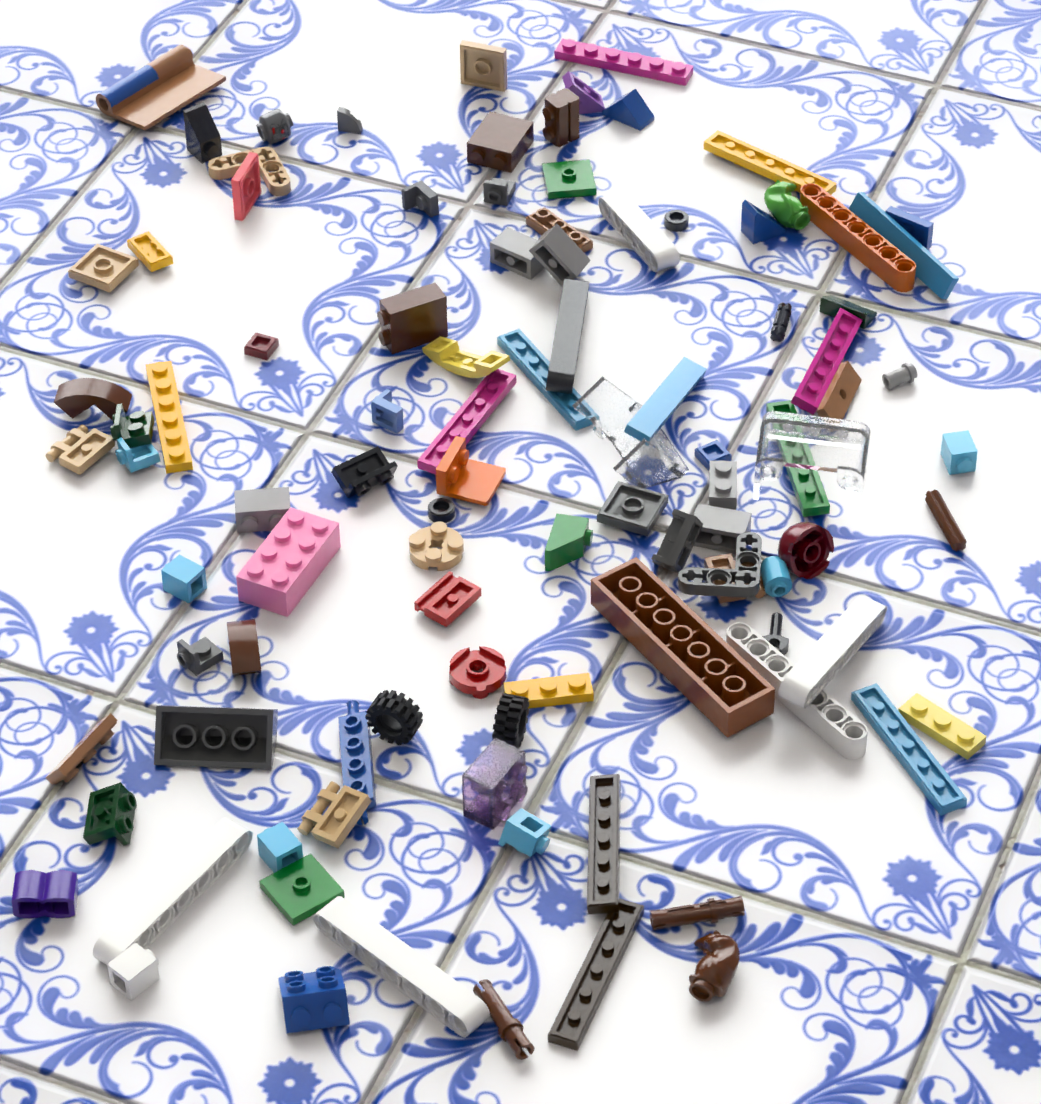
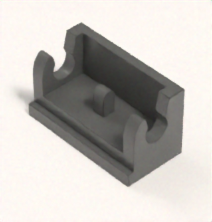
M674 509L672 512V522L657 555L653 554L651 559L654 564L679 573L687 562L703 523L697 516Z

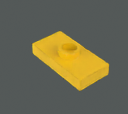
M149 231L127 240L128 248L151 272L173 264L171 254Z

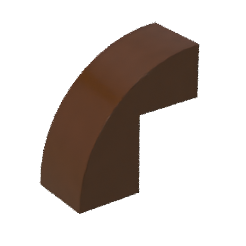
M78 378L59 385L54 403L72 419L95 405L113 421L112 414L116 413L117 404L122 403L125 413L128 412L132 394L123 387L106 380Z
M255 619L226 622L232 675L261 673Z

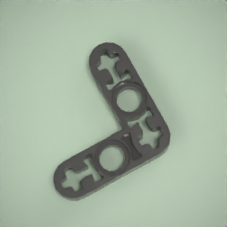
M744 532L737 537L735 569L686 567L682 569L678 574V589L688 595L742 598L756 596L760 589L761 537L754 532ZM746 545H752V551H746ZM744 562H752L755 565L752 567H745L741 564ZM723 580L726 583L723 585H715L712 583V581Z

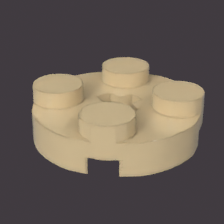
M434 522L431 526L422 528L410 535V559L416 566L428 570V566L437 567V571L451 569L459 564L464 551L463 538L456 530L447 527L444 522Z

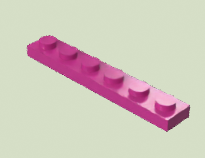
M562 38L554 51L555 59L683 86L687 85L693 74V65L684 64L683 62H674L660 57H650L639 53L621 51L616 48H606L596 44L577 42L573 39Z
M842 308L839 309L790 403L814 415L862 323V319Z
M496 369L487 375L417 460L418 469L436 475V468L455 436L466 438L467 445L514 387L516 375L500 369Z

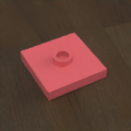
M249 152L231 179L235 220L243 221L261 194L258 153Z

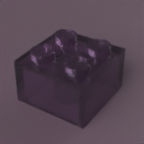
M497 738L493 739L462 775L463 816L492 830L501 821H505L509 817L511 809L517 802L523 801L528 791L526 786L527 766L525 751Z

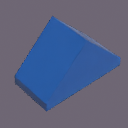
M636 88L616 99L602 110V115L639 131L654 120L653 113Z
M747 200L742 202L741 232L752 244L777 237L786 232V229L773 216Z

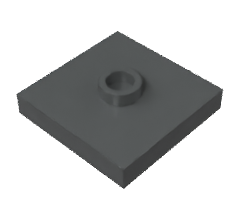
M618 481L599 510L597 522L648 537L668 504V495Z

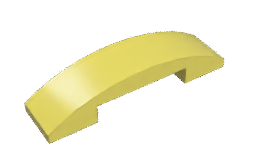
M441 336L422 348L423 353L442 368L468 378L487 376L510 361L509 355L490 351L484 356L462 351L459 349L456 340Z

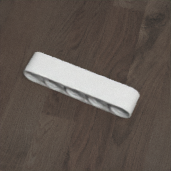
M621 190L599 198L598 206L602 216L652 271L658 272L679 264L680 256L675 245L626 192Z

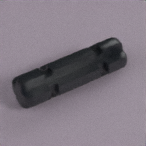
M781 302L778 305V311L776 312L770 332L772 341L777 340L781 342L784 340V333L787 330L789 317L792 312V306L789 303Z

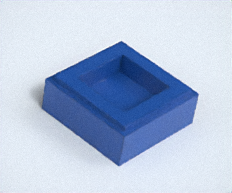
M718 440L695 448L694 456L708 471L710 461H731L732 455Z

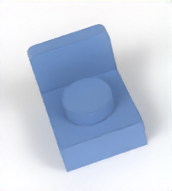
M386 389L371 401L372 422L398 434L404 428L403 408L392 403V391Z

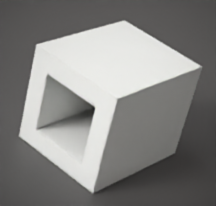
M134 943L107 964L110 984L132 1001L160 979L158 971L159 961L156 955L151 950H145L137 943Z

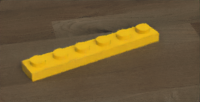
M719 130L704 141V150L769 178L774 182L779 180L780 182L793 183L797 186L794 191L800 192V188L808 183L819 185L830 195L836 191V182Z
M172 362L145 364L166 474L193 470Z

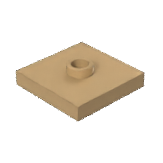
M462 40L459 44L461 84L505 92L507 89V48Z
M96 244L68 270L69 278L110 293L139 266V262L136 257Z

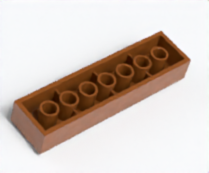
M637 557L591 579V605L727 738L774 713L775 688Z

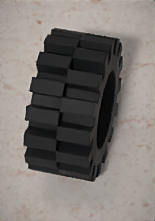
M384 690L377 695L365 715L368 720L367 724L369 727H374L372 729L374 734H381L380 739L384 740L387 738L390 744H393L394 741L397 745L407 744L423 723V719H421L423 714L418 712L420 707L417 704L412 705L413 699L409 698L407 700L404 698L405 694L400 693L397 695L395 690H391L390 693L388 690Z
M507 693L502 694L499 705H497V714L494 717L495 723L493 724L494 731L492 733L494 745L519 749L526 732V723H528L529 699L527 697Z

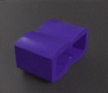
M26 870L15 873L12 893L13 916L20 918H38L42 916L69 918L75 916L79 889L77 873L67 870H57L48 873Z

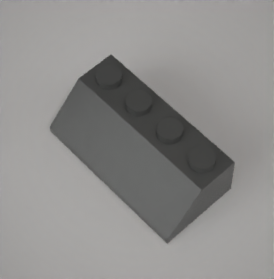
M156 706L154 765L272 769L277 741L278 709Z

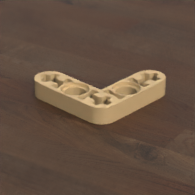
M260 147L216 157L208 162L209 176L215 180L232 178L241 166L238 163H242L249 152L258 153L260 175L269 192L274 196H284L291 191L290 177L276 151L271 147Z

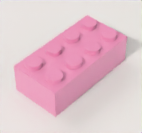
M290 507L236 576L239 601L288 617L341 548L339 523Z

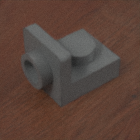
M493 177L491 181L485 180L483 184L484 202L507 206L516 190V181Z
M422 180L401 190L402 207L405 210L418 206L421 211H424L431 218L439 214L438 194Z
M203 637L192 645H189L183 639L177 641L178 662L183 668H188L196 676L224 659L223 651L207 637Z

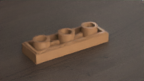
M545 207L526 217V224L541 235L558 224L584 253L593 248V241Z
M848 361L840 363L817 409L819 419L825 422L831 431L839 428L862 381Z
M111 713L101 719L45 778L52 785L57 784L61 780H64L66 783L69 782L79 772L76 766L81 761L85 764L97 753L94 747L98 743L103 745L114 735L111 729L117 724L118 720Z

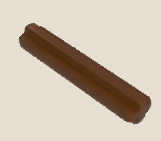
M936 489L927 491L925 501L951 548L956 552L964 550L967 541L941 494Z

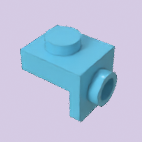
M122 437L116 439L118 449L115 450L116 457L121 465L125 464L131 473L160 462L159 453L152 444L129 448Z

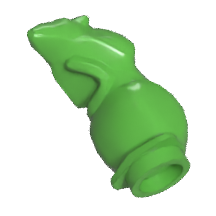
M777 180L764 193V201L769 212L785 227L795 228L796 230L805 228L809 224L811 217L808 214V207H803L800 200L792 196V192L797 186L793 183Z

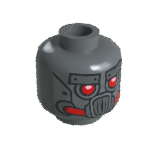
M274 109L259 117V123L256 124V128L264 142L267 141L270 144H275L291 135L293 121L288 113L284 114L280 109Z

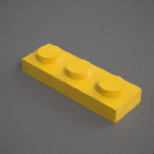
M589 673L503 682L504 693L529 699L528 709L594 701V692Z

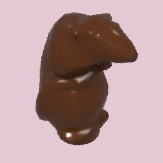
M716 930L713 934L709 933L694 942L695 946L703 950L705 956L698 961L695 975L689 976V992L694 998L703 1002H708L715 996H725L739 964L740 952L736 941L730 936L721 935Z

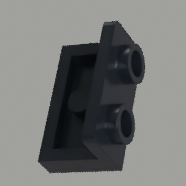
M377 446L333 467L331 473L347 498H350L356 494L358 496L366 494L376 484L384 485L394 478L398 465L395 461L389 463Z

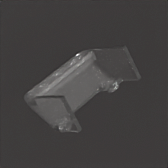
M603 376L572 405L575 410L591 420L594 425L592 430L600 439L607 438L612 442L622 458L613 469L623 476L628 484L646 489L680 479L689 471L662 428H660L650 442L645 438L639 441L624 432L628 422L643 405Z
M777 411L766 413L762 418L753 499L759 500L762 481L777 480L782 474L783 466L837 473V483L842 489L858 492L856 512L861 513L867 484L871 436L869 426L863 422Z

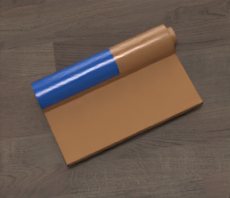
M178 45L97 94L95 99L102 113L146 131L225 82L226 76L195 65L192 51L184 45Z

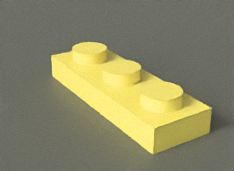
M918 693L898 709L909 724L967 760L986 744V735Z

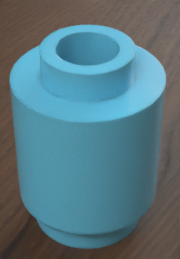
M778 556L765 558L761 563L760 569L765 592L771 597H782L792 589L788 567L785 561L781 560Z

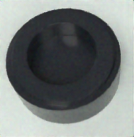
M671 210L665 214L664 226L669 231L680 232L688 228L689 216L686 212Z
M446 498L434 499L428 504V517L433 522H450L455 517V505Z

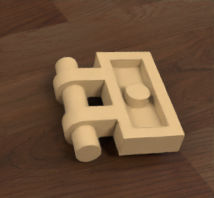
M82 424L77 429H71L66 434L67 437L61 442H55L45 456L49 462L59 458L61 466L81 475L115 446V441H113L111 436L95 428L89 431Z
M331 781L326 789H321L317 795V802L311 810H307L302 816L303 821L297 829L306 836L311 831L315 839L339 848L371 803V799L367 794L346 785L340 790V786Z

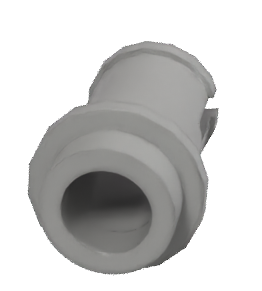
M904 363L901 365V368L883 374L882 381L885 387L890 390L905 382H914V379L917 378V370L912 363Z

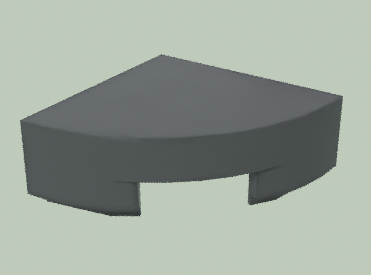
M339 107L337 110L338 131L361 134L363 131L361 121L357 120L350 113V110Z

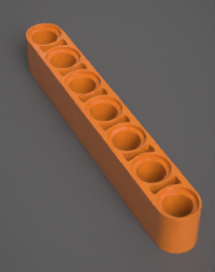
M808 183L800 188V202L803 207H808V214L811 217L810 221L894 290L909 292L914 288L916 264L913 260L819 185Z

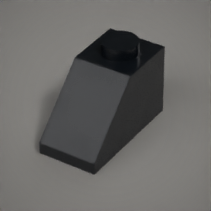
M203 102L183 110L187 150L201 163L222 156L221 135L207 105Z

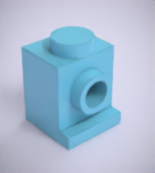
M520 808L506 821L498 844L501 846L509 844L518 852L524 853L529 857L536 852L542 855L550 843V839L547 836L551 825Z

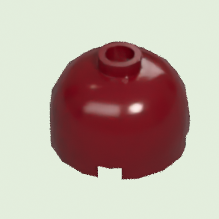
M796 523L782 534L777 549L778 556L781 560L785 561L790 573L798 577L812 579L820 575L830 563L827 560L829 552L833 553L834 551L833 537L828 530L815 523Z

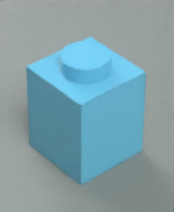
M969 430L942 434L940 454L949 475L976 471L978 451Z
M180 554L161 570L163 590L187 603L192 602L207 588L205 567Z
M283 822L267 828L257 835L259 856L274 873L303 858L302 843Z

